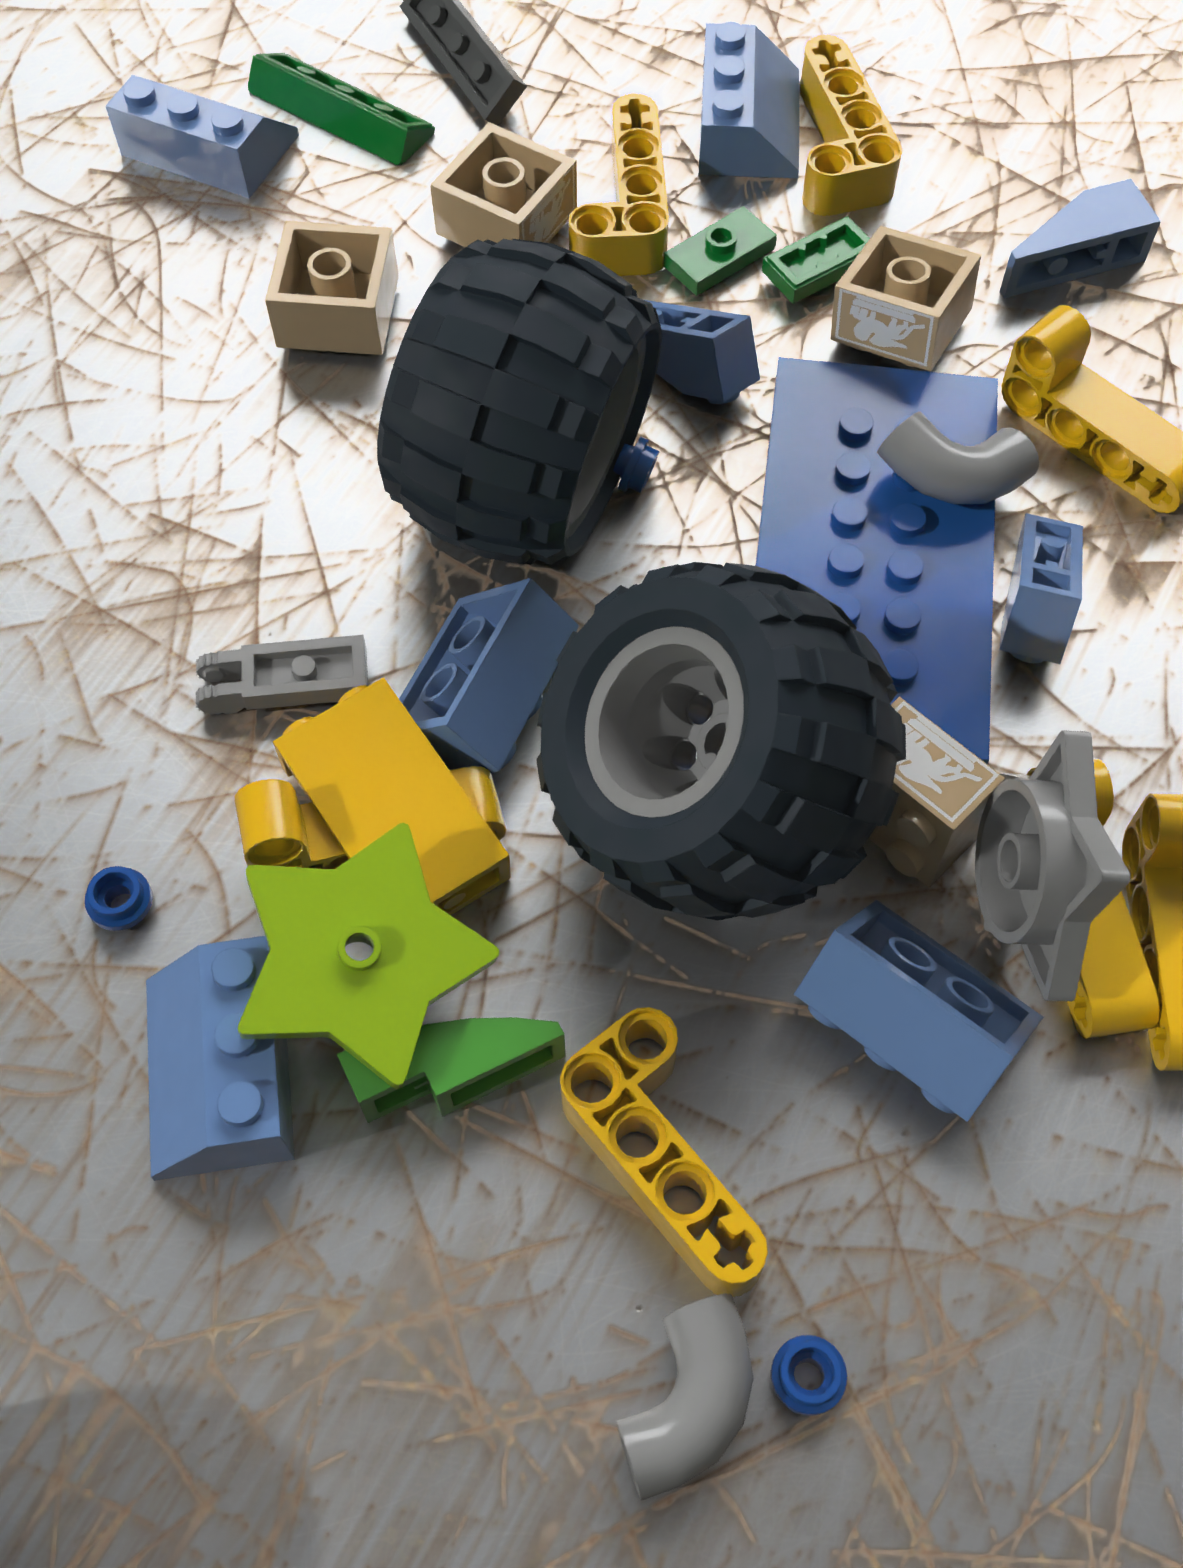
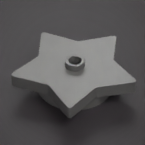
M1062 730L1031 776L999 773L1005 780L994 789L985 805L979 824L975 851L976 888L984 918V929L991 932L995 938L1003 943L1021 944L1045 1001H1074L1091 922L1130 882L1129 870L1098 819L1091 733L1088 731Z

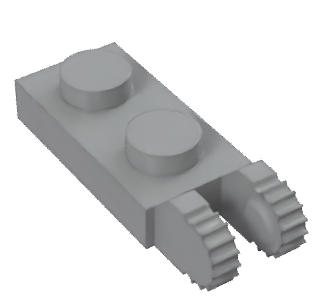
M364 635L241 645V649L204 653L203 656H199V659H196V675H199V679L202 678L204 681H210V683H219V681L231 683H219L215 686L210 684V686L198 688V692L196 691V708H199V711H203L204 714L219 715L220 713L235 714L244 707L246 710L338 702L352 688L361 685L368 686L367 648Z

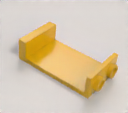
M384 677L369 686L361 685L352 688L339 699L336 705L314 718L304 717L293 722L286 728L281 737L273 741L283 770L288 777L294 775L349 859L398 824H408L430 902L450 915H453L511 878L508 852Z

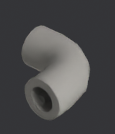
M921 412L913 414L902 422L884 440L877 451L878 455L899 477L921 494L950 504L989 503L1017 489L1033 477L1039 468V456L1034 444L1025 434L1011 427L1002 428L978 445L964 446L952 442L940 433Z
M720 1294L695 1301L673 1311L663 1319V1324L676 1360L677 1377L674 1389L664 1402L654 1408L616 1421L623 1450L641 1501L678 1488L718 1463L744 1425L754 1377L746 1331L731 1294Z

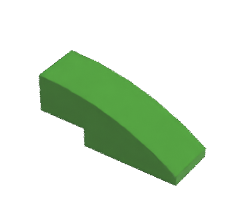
M511 1017L467 1018L422 1025L405 1083L402 1088L397 1090L388 1085L346 1050L337 1053V1056L366 1121L370 1123L430 1093L443 1117L566 1057L564 1032L558 1022Z

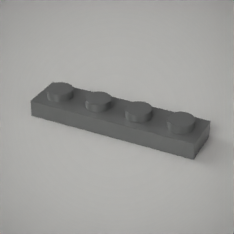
M403 0L399 6L471 103L484 120L499 126L527 85L460 0Z

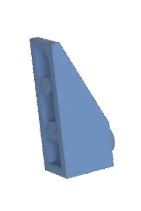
M1132 179L1084 190L1011 251L1000 287V293L1003 298H1008L1144 262L1161 220Z
M645 300L652 303L653 308H656L661 325V352L656 374L686 395L705 398L712 404H724L736 400L740 396L741 391L760 380L751 316Z
M1025 513L1002 620L999 650L1010 652L1015 658L1028 663L1048 661L1061 664L1082 602L1083 526Z

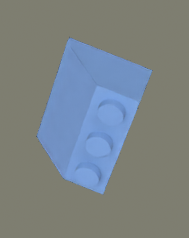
M724 22L722 24L706 23L698 175L796 179L799 177V68L756 25L739 24L736 22Z
M133 74L105 105L121 156L249 199L299 136L296 126Z
M531 578L461 597L456 602L399 700L449 770L477 766L484 767L490 770L491 773L499 772L514 756L517 747L515 742L527 720L539 710L542 704V693L558 666L556 659L572 632H576L579 625Z
M875 900L833 931L794 993L795 996L808 1005L810 1013L819 1022L830 1028L841 1029L864 1046L866 1054L876 1064L890 1071H899L921 1088L922 1094L933 1106L946 1113H956L967 1122L1044 1018L878 900Z
M265 936L198 945L146 980L151 1178L154 1181L295 1160L287 1038L242 1039L238 1033L239 1021L270 951Z

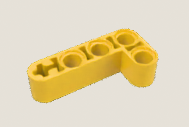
M832 35L813 37L806 43L804 48L799 91L824 143L815 146L809 151L802 193L803 205L813 214L833 216L885 204L893 198L903 152L901 143L845 41Z
M632 93L618 98L612 108V158L616 202L583 204L571 212L568 221L569 250L599 261L619 276L656 273L664 267V252L668 249L669 212L658 107L656 102L649 96Z
M1059 305L1053 308L1014 343L1001 385V392L1005 403L1019 417L1151 509L1161 513L1174 512L1183 504V431L1082 364L1091 339L1088 322L1078 310L1070 306Z
M1094 759L1097 815L1100 823L1104 826L1113 809V785L1106 765L1101 759ZM1031 768L1027 775L1031 776L1036 768ZM1122 891L1091 922L1074 1001H1067L1075 1027L1085 1039L1151 1029L1156 1027L1159 1021V1001L1156 988Z
M477 766L450 770L500 841L505 836L507 829L490 770ZM279 779L258 780L240 788L235 794V806L247 866L268 865L336 869L349 860L312 802L300 804L295 789L289 782Z
M1150 793L1145 797L1125 830L1122 842V860L1130 873V882L1126 886L1130 916L1159 1001V1021L1156 1027L1147 1029L1152 1058L1156 1068L1160 1071H1183V794Z
M651 1007L636 1008L622 1016L571 1056L565 1063L560 1075L562 1110L575 1130L704 1286L716 1295L731 1294L733 1297H740L749 1292L759 1280L768 1254L766 1238L755 1221L647 1097L665 1083L672 1074L676 1061L678 1035L677 1028L672 1019L661 1010ZM649 1038L659 1043L664 1051L653 1059H641L633 1055L629 1051L628 1046L637 1039ZM586 1080H598L607 1085L611 1092L605 1099L599 1102L588 1103L575 1096L574 1089ZM630 1132H641L651 1137L657 1147L651 1154L635 1158L621 1151L618 1142L624 1135ZM675 1186L691 1187L699 1193L703 1200V1206L692 1214L676 1213L667 1206L664 1195ZM717 1216L719 1219L713 1236L707 1228L713 1218ZM703 1234L700 1240L695 1239V1237ZM719 1242L728 1251H733L739 1246L746 1251L742 1264L743 1270L734 1262L726 1265L724 1268L717 1263L721 1249Z

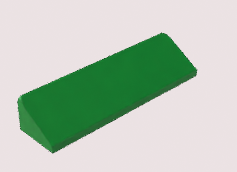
M285 52L252 55L247 86L251 94L395 165H401L406 162L435 133L436 127L433 126V123Z

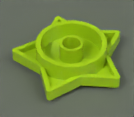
M406 823L398 824L336 869L249 865L246 868L247 883L270 951L239 1021L238 1033L242 1039L330 1038L388 1085L397 1090L402 1088L405 1083L427 1007L493 965L498 959L499 949L430 902L411 830ZM354 942H363L370 945L374 950L369 958L357 961L347 955L345 946Z

